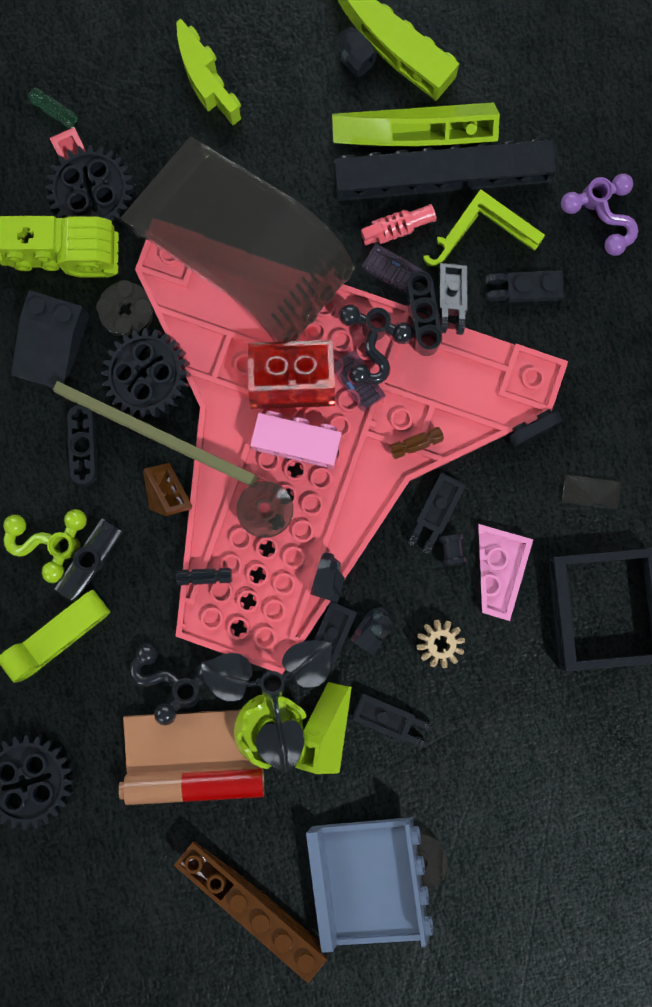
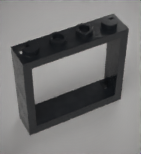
M652 548L548 558L560 670L578 671L652 664V654L577 661L566 567L568 564L642 558L652 637Z

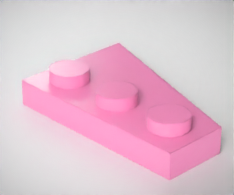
M479 524L482 613L510 621L533 539Z

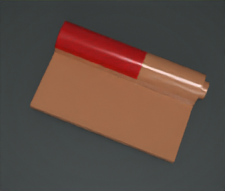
M241 709L177 713L174 722L166 726L158 724L154 719V714L124 716L127 774L124 782L119 783L120 800L124 799L126 805L264 797V768L245 759L238 751L235 743L234 726Z

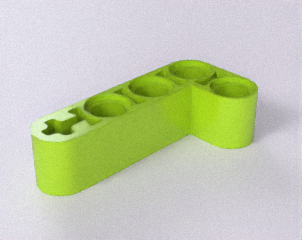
M91 590L26 641L15 644L0 655V666L13 683L23 681L45 666L111 612L97 593Z

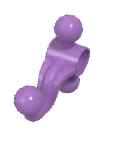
M618 174L614 177L612 183L606 178L599 177L594 179L582 194L568 192L562 197L561 208L568 214L578 212L582 205H584L588 209L596 210L599 218L606 224L624 226L627 229L625 236L612 234L606 239L605 250L608 254L612 256L622 254L626 247L637 238L638 226L635 220L627 215L611 213L607 202L614 193L619 196L630 193L633 188L631 176ZM592 189L598 190L602 198H596L592 193Z

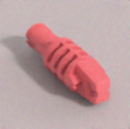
M429 204L411 212L401 210L398 213H393V215H387L384 218L372 221V225L361 230L364 244L368 245L375 242L383 244L398 237H403L406 234H411L416 227L435 222L436 214L432 204Z

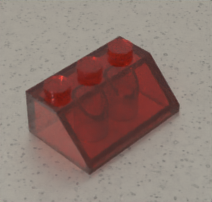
M333 340L248 343V393L251 409L335 406Z

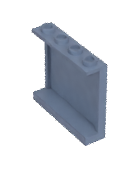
M413 817L312 826L306 833L321 952H333L337 945L421 940V947H426L430 935H433L432 917L427 916L426 905H429V893L427 886L422 884L421 875L425 874V864L423 856L418 855L417 845L421 843L419 826H414Z

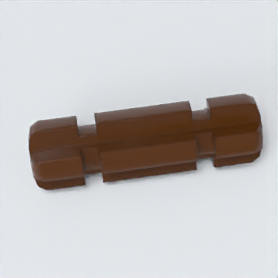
M440 427L430 429L428 433L422 432L406 438L402 443L400 441L390 445L389 449L392 457L398 459L405 456V453L411 454L429 447L431 443L435 445L442 442L444 435Z

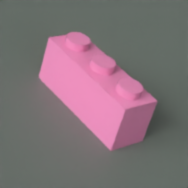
M266 411V414L258 413L250 445L252 450L334 469L342 432L337 431V427L328 424H321L320 427L309 425V420L294 417L293 421L283 419L282 414L273 411Z

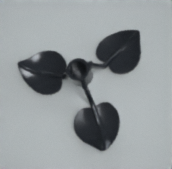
M312 640L293 645L286 651L282 659L284 669L290 674L281 675L279 672L269 671L261 679L258 678L252 682L249 681L253 674L252 666L249 660L241 654L227 653L204 661L201 664L202 674L207 686L214 695L224 701L234 702L241 700L245 695L246 686H261L262 694L266 698L272 699L276 724H267L260 729L256 737V748L261 758L281 773L289 772L297 764L304 747V734L300 725L293 720L281 723L278 698L284 692V681L295 678L296 683L303 688H315L321 685L328 677L330 671L332 644L329 642Z

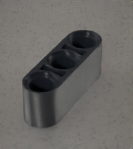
M418 270L409 276L405 294L410 323L414 332L413 341L415 349L420 355L431 356L439 348L442 341V332L433 280L427 272ZM420 282L426 289L421 292L413 289L412 284ZM426 309L430 313V317L422 319L417 315L416 311ZM425 335L431 336L435 344L426 346L422 343L421 338Z

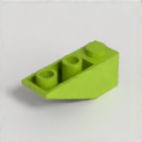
M331 682L327 683L303 731L304 747L295 768L314 774L340 773L352 687Z

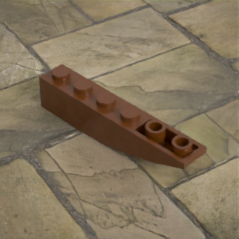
M193 841L174 864L178 870L307 983L312 980L327 961L328 952H321L319 940L253 884Z

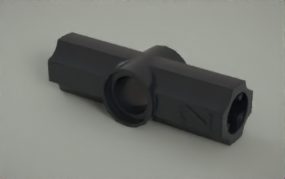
M102 518L84 546L75 553L73 562L55 587V590L65 598L73 602L77 601L96 572L103 568L106 557L123 534V531ZM91 552L95 557V562L92 567L87 568L84 564V557Z

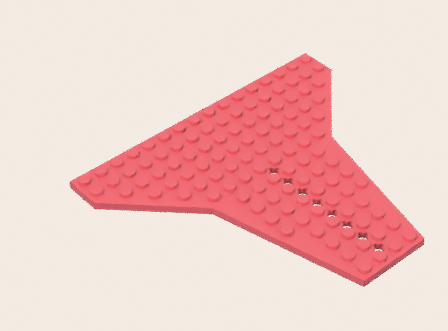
M154 219L135 270L164 332L171 336L170 342L175 340L180 344L177 350L182 349L186 352V355L181 359L190 362V365L183 369L191 373V376L186 378L200 406L196 447L260 478L257 486L253 488L194 460L190 498L192 509L189 510L183 570L191 572L192 569L216 568V570H219V568H231L232 582L220 583L217 581L216 584L193 585L190 583L189 585H181L176 637L224 654H241L252 664L283 674L285 671L282 665L284 654L293 645L305 641L330 603V600L310 595L322 554L326 552L334 554V557L341 562L340 572L346 578L409 481L512 433V428L523 422H526L528 425L537 421V415L548 409L552 411L568 361L519 344L514 345L465 328L463 335L456 334L455 324L450 322L446 333H442V341L437 352L431 356L420 355L415 349L413 338L409 343L398 344L391 335L385 334L382 339L377 340L375 347L389 361L390 374L381 384L372 385L379 394L380 399L365 408L360 402L359 395L355 391L349 390L344 383L345 378L341 374L343 370L342 361L352 356L357 364H364L374 374L378 373L379 366L365 352L366 337L362 332V325L345 326L339 319V311L343 306L353 304L358 307L360 313L367 315L372 308L379 307L385 309L390 314L391 324L396 325L405 322L411 325L408 306L309 272L304 273ZM416 311L417 315L422 319L430 317V315ZM375 320L370 321V324L373 327L382 328V324L380 322ZM425 335L421 338L422 343L426 346L435 344L431 336ZM339 363L341 364L340 370L337 368ZM266 411H273L282 414L283 419L293 421L294 417L309 420V425L320 427L321 424H328L337 427V431L342 432L334 469L252 450L250 445L258 413L266 414ZM440 427L444 435L442 442L435 445L431 443L429 447L411 454L405 453V456L398 459L392 457L389 449L391 444L398 441L402 443L404 439L422 432L428 433L430 429ZM295 463L301 464L300 469L303 470V474L293 478L291 477V472L288 471V467H294ZM290 489L291 495L294 496L293 501H288L287 504L281 503L282 498L278 496L279 493ZM277 515H281V521L285 522L284 527H278L277 530H273V525L269 523L270 518H276ZM268 541L273 542L272 547L275 548L274 554L269 553L268 557L263 556V550L260 549V545H266ZM258 567H261L266 578L255 583L253 582L254 577L250 573L252 570L257 571ZM251 593L254 595L253 600L257 601L255 607L250 606L249 610L244 609L245 604L241 602L242 596L247 597ZM239 620H242L247 631L236 636L234 635L235 630L231 626L233 623L237 624Z

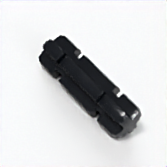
M216 568L192 569L191 572L189 570H178L176 572L177 585H189L190 583L193 585L216 584L217 581L220 583L232 582L231 568H219V570H216Z

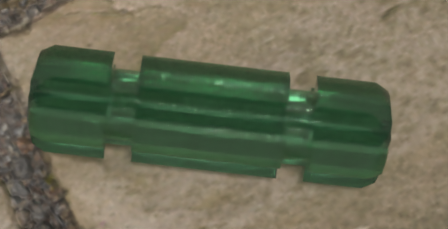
M32 88L28 94V99H30L31 103L41 107V110L57 121H61L67 128H72L77 122L74 112L65 109V106L49 95H44V92L39 88Z

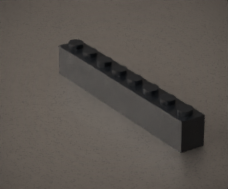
M542 138L532 139L529 142L523 143L506 141L500 145L480 143L475 147L465 148L461 145H455L442 150L425 148L419 152L399 150L394 154L384 155L374 152L361 157L344 155L335 159L338 201L551 183L557 172L553 140L544 141Z

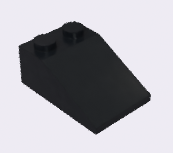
M29 290L20 315L11 375L50 388H54L57 381L67 385L90 316L87 311L80 305Z

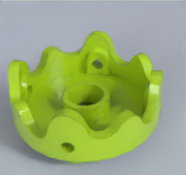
M259 695L246 703L239 712L234 726V739L238 751L245 759L261 768L269 769L272 766L265 762L257 751L256 737L263 726L269 722H272V724H276L272 699ZM280 696L278 698L281 723L293 720L304 731L302 720L306 718L304 710L290 699Z

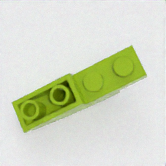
M182 19L178 20L177 37L179 48L192 88L207 111H210L217 105L230 123L234 125L241 120L239 110L241 104L232 92L228 94L223 88L224 83L216 71L215 61L217 59L209 46L204 47L200 43V37L192 26L187 27Z

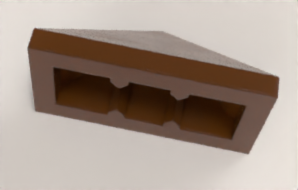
M170 463L144 469L143 474L149 510L168 516L192 509V504Z

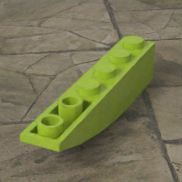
M338 0L343 11L356 29L372 44L375 51L396 71L435 101L438 100L456 78L459 63L455 57L448 52H443L435 45L431 38L417 32L409 21L400 19L388 5L381 4L377 0Z
M494 103L332 114L333 142L378 146H431L498 141L500 113Z

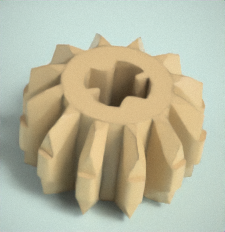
M434 620L435 630L428 624H425L424 629L429 634L426 636L418 633L417 635L419 639L425 640V644L416 645L417 650L427 649L422 654L421 659L425 661L432 656L430 666L435 667L440 659L442 668H447L446 658H449L452 663L456 664L458 660L453 653H464V650L457 648L456 644L464 643L465 639L455 638L460 632L458 627L453 628L449 632L451 627L450 621H446L441 629L440 621ZM440 636H444L443 641L447 643V647L445 649L441 648L439 652L437 651V646L434 645L435 639L440 640Z

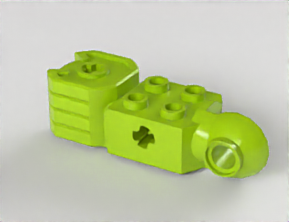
M0 216V264L2 266H11L20 271H30L32 267H42L44 270L57 271L60 267L65 274L75 277H111L118 273L117 242L119 240V233L114 231L112 221L97 216H69L65 218H55V216Z

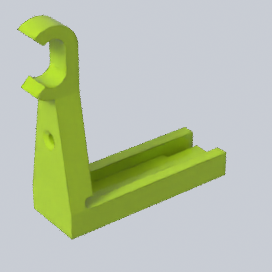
M480 190L446 239L437 237L438 245L444 248L439 258L433 260L427 255L423 256V260L430 267H439V264L444 262L478 217V212H481L534 251L540 245L545 235L487 193Z

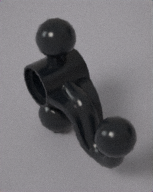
M353 304L343 306L339 311L341 323L345 326L362 325V332L366 337L365 352L379 366L378 373L374 374L364 364L354 365L349 371V379L356 386L381 384L390 374V364L387 358L376 349L377 340L382 339L385 334H388L398 344H406L413 338V329L411 325L405 322L396 325L391 324L390 314L383 308H372L365 315L360 313L358 307ZM375 320L380 322L382 324V328L373 327L370 324V321Z
M145 643L139 646L136 651V658L132 661L129 669L130 677L139 686L149 687L160 682H167L173 688L174 698L169 703H161L154 711V719L158 724L170 725L176 719V711L180 707L188 709L198 703L200 697L198 689L203 684H206L201 664L197 667L196 677L193 679H179L171 671L165 670L145 676L141 673L142 666L151 665L158 658L157 648L152 644ZM185 687L194 690L193 696L188 700H182L178 696L180 690Z

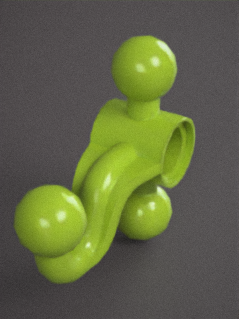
M71 510L64 518L66 525L64 533L58 532L53 535L44 532L36 533L22 545H17L15 539L16 536L23 534L26 530L25 520L20 515H11L5 519L3 524L5 530L4 546L9 553L20 557L32 552L39 544H46L48 551L54 557L51 562L46 563L42 568V576L49 583H57L65 572L62 566L64 560L73 559L75 553L81 548V543L75 535L77 531L83 529L86 525V515L81 510ZM67 539L69 543L68 549L62 553L60 545L62 541Z

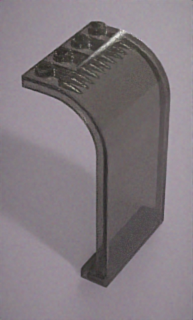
M191 136L120 218L138 238L143 236L235 300L262 325L275 344L284 352H287L299 340L302 332L309 324L316 320L318 313L334 298L337 290L344 282L351 278L355 270L354 264L340 240L309 209Z

